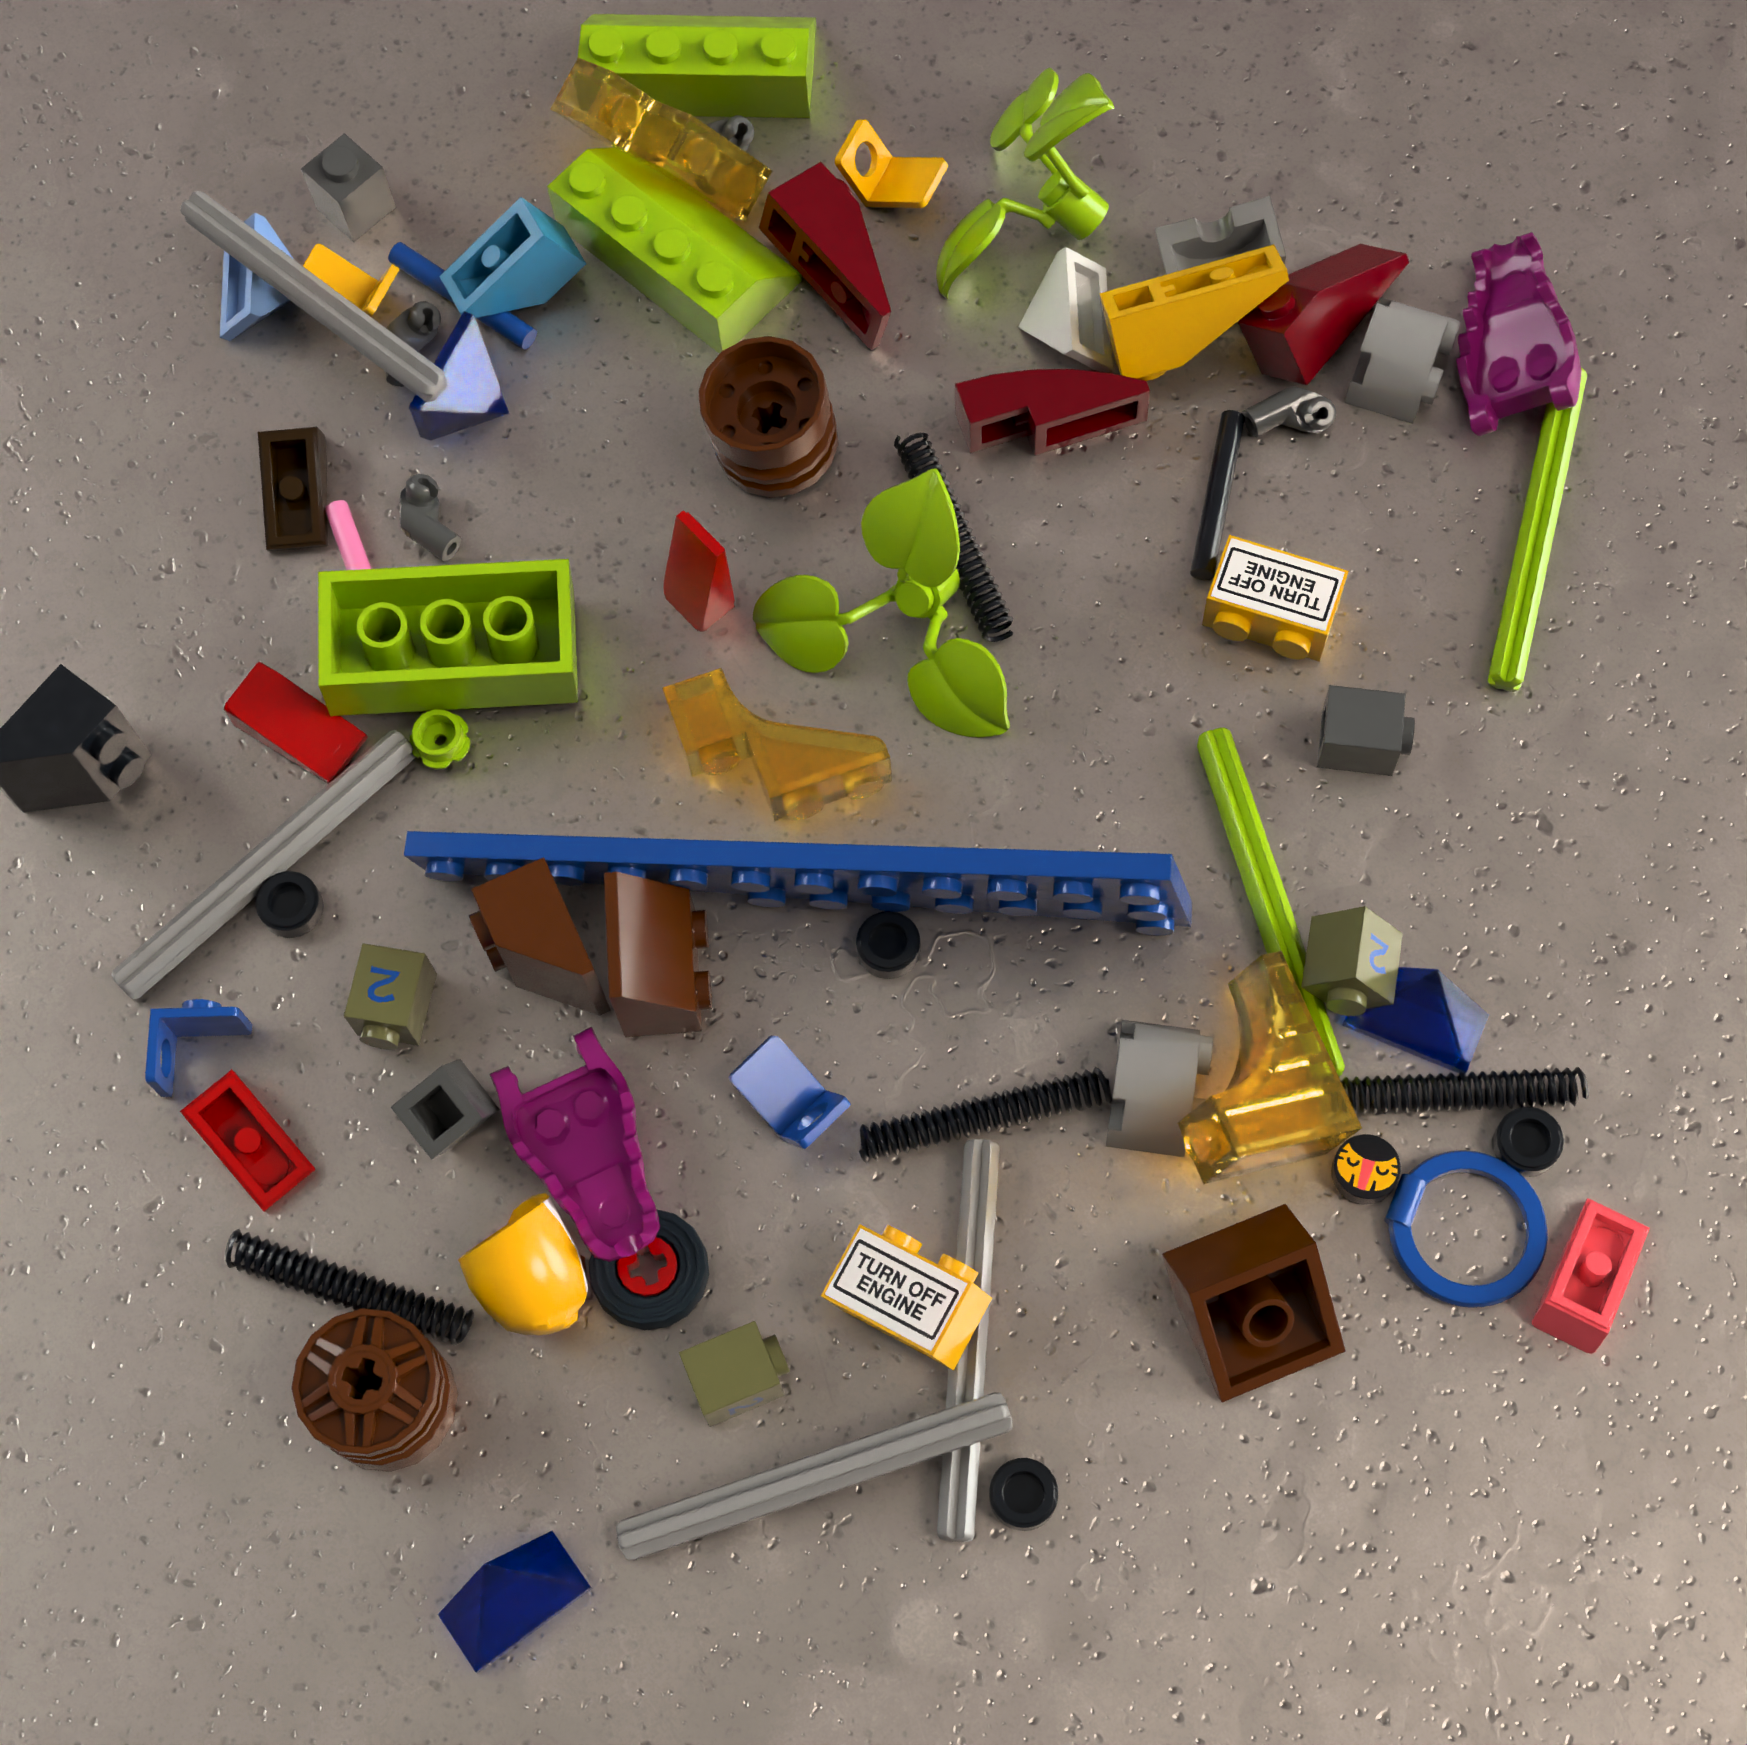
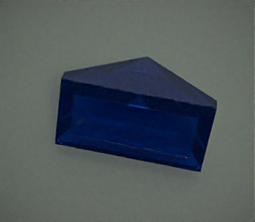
M464 311L434 362L436 366L443 370L445 378H447L448 385L445 391L440 393L433 402L424 401L415 395L409 405L420 437L430 441L509 414L476 318L473 314Z
M1398 967L1394 1004L1368 1008L1361 1015L1346 1016L1342 1026L1454 1072H1463L1466 1075L1489 1014L1438 969Z
M550 1531L483 1564L439 1612L438 1616L474 1671L479 1673L590 1591L592 1587L554 1531Z

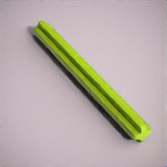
M1582 367L1580 391L1576 406L1557 411L1553 402L1546 404L1488 675V683L1495 689L1514 692L1519 690L1521 683L1524 681L1587 380V373Z
M1225 727L1206 731L1199 735L1197 748L1309 1080L1313 1083H1320L1324 1078L1331 1081L1334 1077L1338 1078L1342 1075L1345 1064L1323 1001L1301 987L1306 950L1232 734Z

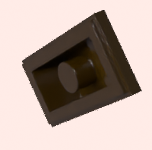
M318 427L258 432L266 550L279 551L328 546V523L325 513V507L327 506L325 435Z

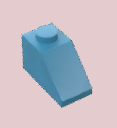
M520 197L439 277L461 316L470 320L545 304L586 265V262L563 225Z

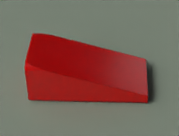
M683 510L676 515L664 577V596L697 631L704 632L735 607L734 594L725 548L689 512L686 513Z
M258 662L224 706L225 713L236 728L328 784L342 773L368 738L366 733L343 717L330 716L326 705L262 662Z
M232 1069L180 1111L264 1212L316 1170Z

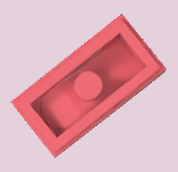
M1587 1198L1532 1320V1325L1586 1353H1595L1610 1331L1650 1228Z

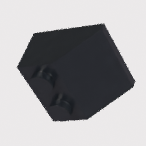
M60 664L0 728V790L23 813L111 801L121 789L131 786L140 777L144 770L145 762L152 754L114 703Z

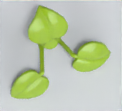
M1049 67L1032 82L1028 90L1012 101L997 121L990 137V144L996 151L1006 149L1020 135L1027 144L1024 157L1031 162L1039 158L1053 174L1045 182L1038 195V198L1044 203L1043 210L1007 198H1001L996 204L990 199H986L971 210L950 233L938 258L936 268L937 286L939 292L948 299L949 289L954 280L995 238L1004 222L1006 213L1013 212L1037 220L1047 229L1056 221L1077 240L1088 237L1104 219L1109 204L1072 172L1054 147L1089 121L1108 110L1114 109L1113 102L1104 93L1100 82L1092 74L1085 73L1079 76L1053 101L1058 89L1059 78L1058 74ZM1043 114L1040 122L1041 127L1033 134L1032 123Z
M930 469L908 481L885 489L875 496L865 508L861 529L867 550L880 565L886 568L898 569V581L888 591L848 612L839 613L838 595L829 582L815 576L795 575L776 582L757 600L753 610V621L756 624L758 633L787 664L798 670L810 673L828 671L845 657L849 642L842 625L851 624L890 602L896 601L898 608L907 616L916 618L928 617L930 622L923 644V650L928 659L916 663L909 670L907 677L911 697L919 711L936 726L948 732L966 737L982 738L997 736L1005 733L1010 728L1007 714L1005 677L994 656L981 644L962 638L950 639L937 648L936 642L941 623L948 616L947 611L942 605L957 592L960 584V577L956 568L960 554L957 519L950 495L938 469Z

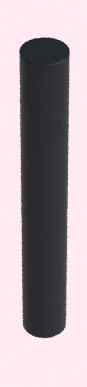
M1227 410L1221 414L1190 570L1191 576L1199 580H1211L1215 576L1245 416L1234 410Z

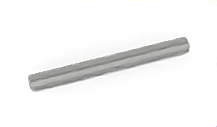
M193 192L189 200L182 203L180 211L185 216L188 224L421 399L433 402L440 393L445 391L448 381L442 369L204 192Z
M389 731L117 966L112 972V977L118 986L132 999H138L252 901L267 879L290 868L413 761L415 756L412 754L413 746L398 731Z
M972 1139L968 1140L964 1145L956 1260L979 1273L974 1284L990 1296L1000 1147L995 1141ZM990 1303L954 1371L950 1368L948 1369L946 1409L984 1396ZM980 1442L942 1455L937 1524L939 1539L950 1542H969L974 1538Z
M994 1392L623 1519L616 1525L620 1549L627 1560L634 1561L1008 1433L1013 1428L1008 1405L1001 1393Z

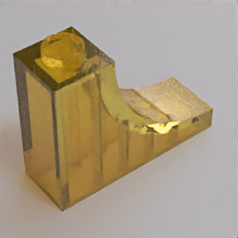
M1282 951L1262 954L1227 983L1234 1000L1239 1023L1240 1046L1235 1072L1224 1092L1212 1095L1177 1123L1184 1138L1187 1153L1193 1159L1203 1184L1326 1155L1362 1129Z

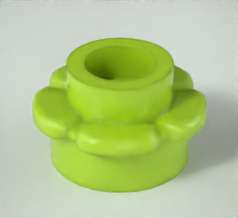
M435 709L422 714L414 723L409 742L413 746L412 754L416 758H422L423 764L432 769H445L449 767L450 762L461 761L467 755L471 745L470 738L466 735L469 730L468 725L463 718L447 710ZM440 736L446 738V742L443 745L435 744V740Z

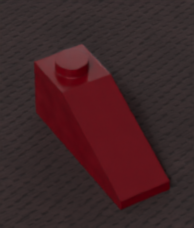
M819 162L768 192L759 229L872 351L881 343L891 314V308L859 202L853 197L848 185L841 179L836 178L822 162Z
M1358 244L1288 274V282L1238 322L1261 374L1307 386L1409 264L1407 254Z

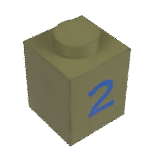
M1366 906L1312 916L1301 987L1326 1003V1007L1330 1011L1340 1015L1357 1016L1365 1013L1368 1008L1393 1005L1403 933Z
M362 943L344 1012V1018L357 1036H360L359 1040L362 1043L385 1050H395L398 1048L399 1043L420 1045L437 976L426 954Z
M755 1321L679 1352L709 1427L785 1396L778 1377L790 1373L789 1367L776 1335L774 1334L762 1339Z

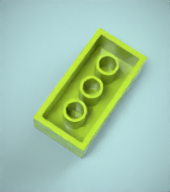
M569 559L318 572L319 688L330 716L578 703L575 600Z

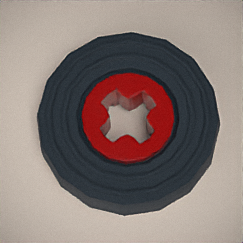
M658 1209L660 1229L653 1242L634 1255L611 1262L597 1259L591 1254L588 1264L590 1285L603 1310L622 1325L641 1330L669 1327L687 1317L702 1299L709 1277L707 1251L694 1227L678 1215ZM646 1252L651 1253L655 1261H662L664 1259L667 1261V1266L658 1270L659 1281L651 1285H647L642 1276L631 1278V1271L640 1266L638 1256H643Z

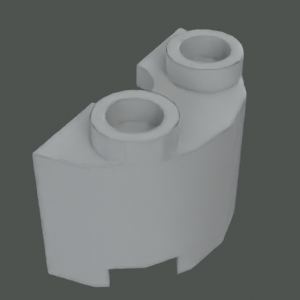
M1270 196L1232 206L1229 208L1226 216L1214 222H1200L1193 217L1155 228L1166 274L1273 244L1285 264L1286 253Z
M1381 297L1379 304L1377 303L1363 340L1360 349L1362 352L1352 381H1350L1344 403L1413 424L1420 403L1433 404L1444 372L1443 369L1433 367L1438 352L1450 356L1461 321Z
M1122 1020L1106 1147L1178 1157L1185 1156L1188 1137L1200 1139L1202 1137L1206 1099L1194 1098L1196 1075H1209L1213 1036L1200 1035V1030Z

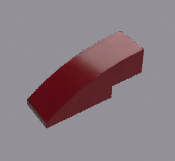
M1031 369L999 373L955 383V415L970 454L1027 436L1034 456L1146 422L1150 389L1145 380L1105 372L1076 369Z

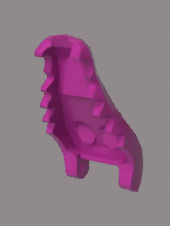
M1533 232L1522 236H1516V239L1509 244H1494L1488 250L1482 249L1473 252L1471 259L1476 274L1475 290L1468 292V308L1463 309L1466 332L1458 335L1460 355L1456 359L1461 386L1469 407L1471 430L1477 436L1492 433L1497 430L1498 419L1553 402L1557 411L1575 407L1579 397L1582 372L1575 334L1566 313L1559 304L1554 287L1546 275L1543 252Z
M590 1027L573 1035L576 1042V1050L583 1057L586 1065L524 1094L521 1093L518 1079L512 1073L509 1066L489 1075L499 1098L506 1134L517 1156L536 1174L553 1199L572 1218L583 1243L591 1254L597 1259L611 1262L634 1255L653 1242L660 1229L656 1206L645 1182L643 1155L638 1140L636 1109L632 1093L623 1074L609 1058L593 1028Z

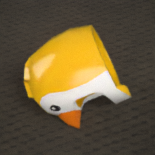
M546 1193L533 1195L513 1210L507 1225L458 1259L471 1292L484 1310L507 1331L523 1335H549L569 1328L578 1320V1310L584 1304L588 1290L585 1276V1256L579 1254L578 1248L563 1223L552 1199Z

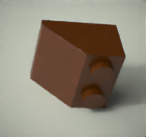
M544 857L471 889L480 911L468 916L495 972L507 967L516 987L600 1016L611 1011L593 965Z
M621 872L604 873L609 999L624 1036L638 1037L702 1031L701 1010L712 1009L709 971H699L698 949L709 948L706 910L695 911L690 890L687 888Z
M1286 1204L1162 1253L1178 1309L1221 1402L1346 1352L1317 1244Z

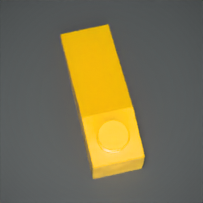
M1269 245L1099 293L1113 356L1120 375L1148 381L1162 376L1167 370L1182 367L1288 282L1287 268L1275 245Z

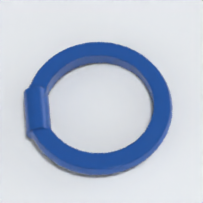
M1476 1151L1444 1152L1426 1159L1411 1170L1409 1174H1402L1384 1220L1388 1224L1389 1238L1394 1255L1410 1280L1428 1295L1442 1302L1460 1307H1487L1514 1297L1528 1286L1536 1276L1547 1249V1220L1541 1201L1533 1187L1522 1174L1504 1161ZM1453 1173L1477 1174L1493 1180L1513 1197L1524 1219L1526 1240L1519 1262L1507 1276L1490 1284L1463 1285L1442 1277L1424 1261L1414 1243L1411 1225L1425 1188L1433 1180Z

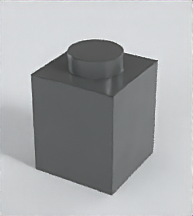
M345 133L301 168L316 209L353 242L396 208L383 167Z
M1329 685L1322 709L1317 768L1393 776L1400 754L1410 755L1413 745L1415 718L1404 717L1406 693Z
M461 1059L439 1067L391 1106V1109L431 1160L451 1150L500 1110Z

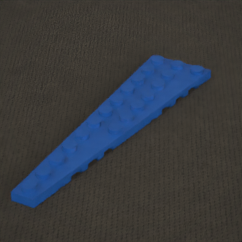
M407 831L404 851L406 858L425 870L426 877L446 882L462 881L464 874L485 876L487 880H492L544 857L553 879L558 885L579 886L584 883L604 885V873L621 872L687 888L690 891L748 895V903L761 907L785 906L786 898L809 899V905L830 910L847 908V903L851 902L871 904L875 909L890 912H904L910 910V907L933 908L937 911L951 914H968L975 911L1002 913L1012 916H1043L1136 923V931L1139 933L1155 936L1174 934L1175 926L1191 927L1193 902L1172 854Z

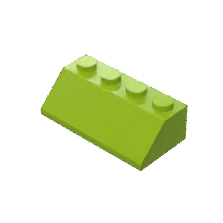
M593 14L581 24L576 69L585 114L733 117L741 115L743 117L810 118L816 17Z
M635 146L587 149L547 186L554 218L565 227L573 240L719 354L723 350L737 344L802 281V275L796 269Z

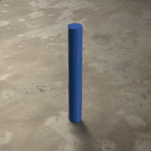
M398 242L392 247L388 256L390 263L454 304L439 277L445 271L444 269L402 242ZM508 311L476 318L524 350L528 349L537 337V330Z

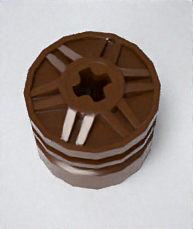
M772 336L744 339L723 350L706 369L698 392L700 414L707 433L711 438L716 458L727 478L747 493L768 498L795 495L815 484L832 465L839 442L836 419L829 400L824 374L813 355L793 341Z
M363 1308L333 1317L310 1336L296 1359L291 1387L297 1415L316 1440L330 1448L340 1457L364 1470L386 1472L418 1464L440 1446L454 1422L458 1397L451 1366L433 1343L413 1323L391 1311ZM376 1375L382 1380V1385L378 1391L373 1389L366 1390L363 1395L357 1390V1385L361 1379L366 1381L372 1380Z

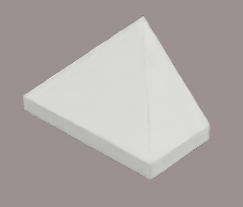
M1067 247L1058 251L1018 327L1060 353L1094 370L1105 373L1113 370L1112 347L1099 294L1108 291L1106 268Z

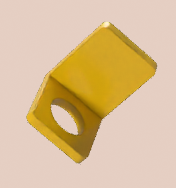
M858 119L835 157L836 167L865 207L924 208L927 206L948 168L947 162L942 157H892L866 119ZM862 142L868 146L871 154L870 168L864 176L859 174L855 165V154Z
M316 244L303 264V267L370 317L375 313L399 271L398 267L391 264L381 278L376 280L322 244Z

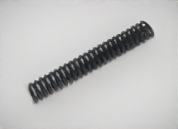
M921 432L915 433L904 439L901 444H899L901 437L897 435L894 447L898 450L897 454L901 457L903 465H905L908 478L912 479L930 469H938L952 500L953 507L956 508L954 510L955 514L959 516L957 518V525L963 524L958 528L959 534L966 532L959 537L960 543L970 540L968 543L960 546V553L974 548L966 554L959 555L956 568L957 570L960 569L958 571L960 577L959 589L963 591V597L967 599V605L971 608V614L975 616L974 621L979 624V631L983 632L982 638L990 642L1009 638L1013 635L1011 630L999 636L989 637L987 635L1005 630L1012 624L1014 618L1008 616L1010 610L1005 608L1006 601L1001 599L1002 593L997 591L998 585L993 583L995 577L989 575L991 569L986 567L987 561L982 559L984 553L978 551L980 545L975 543L976 537L971 535L972 529L967 527L969 521L964 519L965 513L960 511L961 505L956 503L958 498L953 496L954 490L949 488L950 481L945 480L947 474L942 472L943 466L938 464L939 458L935 456L936 451L931 449V441H927L929 435ZM923 437L921 441L906 446L912 440ZM926 445L924 449H921L913 454H909L912 450H916L921 446ZM926 453H930L929 456L924 457L916 462H912L914 459L919 458L925 455ZM929 461H934L932 464L927 465L922 469L916 470L919 466L924 465ZM977 556V557H976L975 559H973L972 561H969V562H967V563L961 564V563L964 562L965 560H967V559H969V558H971V557ZM981 564L979 567H977V568H975V569H973V570H971V571L965 572V571L968 570L969 568H971V567H973V566H975V565ZM985 572L984 574H982L981 576H979V577H977V578L970 579V578L973 577L974 575H977V574H979V573ZM989 580L988 582L984 583L983 585H980V586H978V587H974V586L977 585L978 583H981V582H983V581ZM992 588V589H991L990 591H988L987 593H984V594H982V595H978V594L981 593L982 591H985V590H987V589ZM991 597H995L994 599H992V600H990V601H988V602H986V603H982V602L985 601L986 599H989V598H991ZM995 605H999L998 607H996V608H994V609H992V610H990V611H986L987 609H989V608H991V607H993V606H995ZM999 613H1003V614H1001L1000 616H998V617H996V618H994V619H990L991 617H993V616H995V615H997V614H999ZM1007 621L998 627H994L1001 622Z
M1095 1067L1092 1073L1085 1069L1082 1076L1075 1072L1072 1078L1065 1074L1062 1081L1055 1077L1052 1084L1046 1079L1042 1086L1034 1082L1032 1089L1025 1084L1022 1092L1017 1087H1014L1012 1095L1004 1089L1001 1096L996 1092L993 1093L991 1098L984 1094L981 1101L974 1097L971 1104L964 1099L961 1107L956 1102H953L951 1109L943 1104L941 1112L936 1107H933L931 1115L923 1109L921 1118L919 1114L913 1111L910 1117L911 1121L908 1116L903 1114L900 1122L893 1116L890 1125L888 1121L882 1119L880 1128L877 1123L872 1122L870 1131L866 1125L862 1124L860 1127L862 1149L859 1150L862 1160L867 1163L870 1159V1150L873 1159L877 1161L880 1157V1147L882 1155L888 1158L890 1155V1143L893 1154L898 1156L900 1152L899 1140L903 1151L908 1153L910 1150L909 1137L913 1148L918 1151L920 1148L919 1134L923 1145L928 1148L930 1146L929 1131L934 1144L938 1146L941 1142L939 1128L944 1141L949 1143L951 1140L949 1125L954 1139L959 1141L961 1137L959 1122L964 1136L969 1138L971 1135L969 1119L974 1133L979 1136L981 1133L979 1116L984 1130L989 1133L991 1131L989 1113L995 1129L999 1131L1001 1128L999 1110L1005 1126L1010 1128L1009 1107L1015 1124L1020 1126L1022 1121L1019 1104L1025 1121L1030 1123L1032 1118L1029 1101L1035 1119L1040 1121L1042 1115L1039 1098L1045 1116L1050 1119L1052 1112L1049 1095L1055 1113L1060 1116L1062 1109L1059 1092L1066 1112L1071 1113L1072 1106L1069 1089L1075 1107L1080 1111L1082 1104L1079 1086L1086 1107L1091 1108L1092 1101L1089 1083L1096 1104L1101 1106L1102 1098L1099 1080L1106 1102L1111 1103L1113 1100L1109 1078H1105L1103 1072Z
M1576 1067L1573 1071L1565 1068L1562 1072L1558 1068H1555L1552 1072L1545 1068L1541 1073L1537 1069H1534L1531 1073L1524 1069L1520 1074L1516 1070H1513L1510 1074L1502 1070L1499 1075L1492 1070L1489 1075L1481 1071L1478 1076L1471 1071L1468 1076L1460 1072L1457 1077L1450 1072L1447 1077L1439 1073L1436 1078L1430 1073L1425 1078L1421 1074H1418L1415 1078L1408 1074L1404 1079L1400 1075H1397L1394 1079L1387 1075L1383 1080L1379 1076H1376L1373 1080L1366 1076L1362 1081L1356 1076L1352 1081L1345 1077L1341 1082L1334 1077L1331 1082L1324 1078L1319 1084L1320 1088H1326L1328 1113L1331 1116L1335 1114V1088L1338 1094L1339 1113L1342 1116L1346 1113V1087L1349 1096V1112L1353 1116L1356 1113V1087L1359 1093L1360 1112L1363 1115L1367 1112L1366 1090L1368 1086L1370 1111L1374 1115L1377 1113V1085L1380 1091L1381 1112L1384 1114L1388 1112V1085L1391 1093L1392 1112L1396 1114L1399 1110L1398 1084L1401 1090L1402 1111L1405 1113L1409 1111V1083L1412 1091V1109L1416 1113L1420 1110L1419 1083L1422 1088V1106L1426 1112L1430 1110V1082L1433 1090V1109L1437 1112L1441 1109L1440 1082L1443 1086V1105L1446 1111L1451 1109V1081L1454 1088V1108L1457 1111L1462 1108L1461 1080L1464 1085V1105L1469 1111L1473 1106L1472 1079L1475 1086V1107L1478 1110H1481L1483 1107L1482 1079L1485 1083V1104L1489 1110L1494 1106L1493 1078L1496 1085V1106L1500 1110L1504 1107L1503 1079L1506 1082L1507 1106L1512 1109L1515 1105L1514 1077L1517 1083V1105L1520 1108L1525 1106L1526 1100L1523 1084L1524 1078L1527 1080L1528 1105L1530 1107L1536 1105L1535 1076L1538 1081V1104L1542 1108L1547 1103L1544 1083L1546 1076L1548 1079V1101L1552 1107L1557 1104L1556 1075L1559 1080V1103L1563 1107L1568 1102L1567 1075L1569 1078L1570 1103L1574 1107L1578 1103L1577 1074L1581 1082L1582 1097L1585 1099L1589 1097L1587 1079L1579 1067Z
M240 1229L233 1231L226 1246L225 1261L229 1268L236 1266L239 1272L246 1270L249 1275L255 1273L258 1278L265 1276L268 1282L275 1280L276 1284L284 1283L287 1288L294 1286L297 1292L304 1290L306 1295L313 1293L316 1298L323 1296L326 1302L333 1300L335 1305L342 1303L345 1308L352 1306L354 1311L361 1308L367 1309L370 1299L371 1306L368 1309L377 1310L381 1302L380 1310L387 1311L391 1305L390 1311L397 1314L401 1307L400 1317L405 1320L411 1310L408 1321L415 1326L416 1320L421 1313L420 1322L416 1327L421 1330L423 1335L430 1333L433 1339L440 1337L443 1342L450 1340L453 1346L464 1340L474 1319L472 1309L467 1311L464 1316V1308L460 1306L454 1313L455 1307L453 1302L448 1304L446 1308L443 1299L439 1300L435 1305L433 1296L427 1298L425 1302L423 1292L415 1298L414 1289L406 1294L404 1285L399 1287L397 1291L394 1282L386 1288L385 1279L377 1283L375 1276H372L367 1280L365 1272L357 1277L355 1269L348 1273L344 1265L338 1270L336 1262L328 1267L326 1259L319 1262L316 1255L309 1259L307 1252L299 1257L297 1249L291 1252L288 1246L280 1249L278 1242L272 1245L269 1239L261 1242L259 1235L251 1240L250 1233L242 1235ZM234 1242H236L238 1245L235 1252V1261L232 1262L231 1253ZM254 1262V1267L251 1269L250 1266ZM264 1264V1270L261 1272L260 1268ZM283 1271V1277L280 1279L279 1275ZM293 1274V1280L290 1282L289 1278ZM302 1276H303L302 1284L299 1285V1281L301 1280V1278H302ZM312 1281V1287L309 1289L308 1285ZM322 1284V1290L318 1292V1288ZM332 1286V1293L328 1295V1291ZM342 1289L341 1297L338 1299V1294ZM352 1292L351 1300L347 1302V1298ZM362 1294L361 1303L357 1305V1301ZM431 1316L430 1325L426 1329V1323L428 1322ZM440 1319H441L440 1328H439V1330L436 1332V1326H437V1324L439 1323V1321H440ZM451 1322L449 1333L445 1335L446 1329ZM461 1324L459 1336L455 1339L456 1332Z

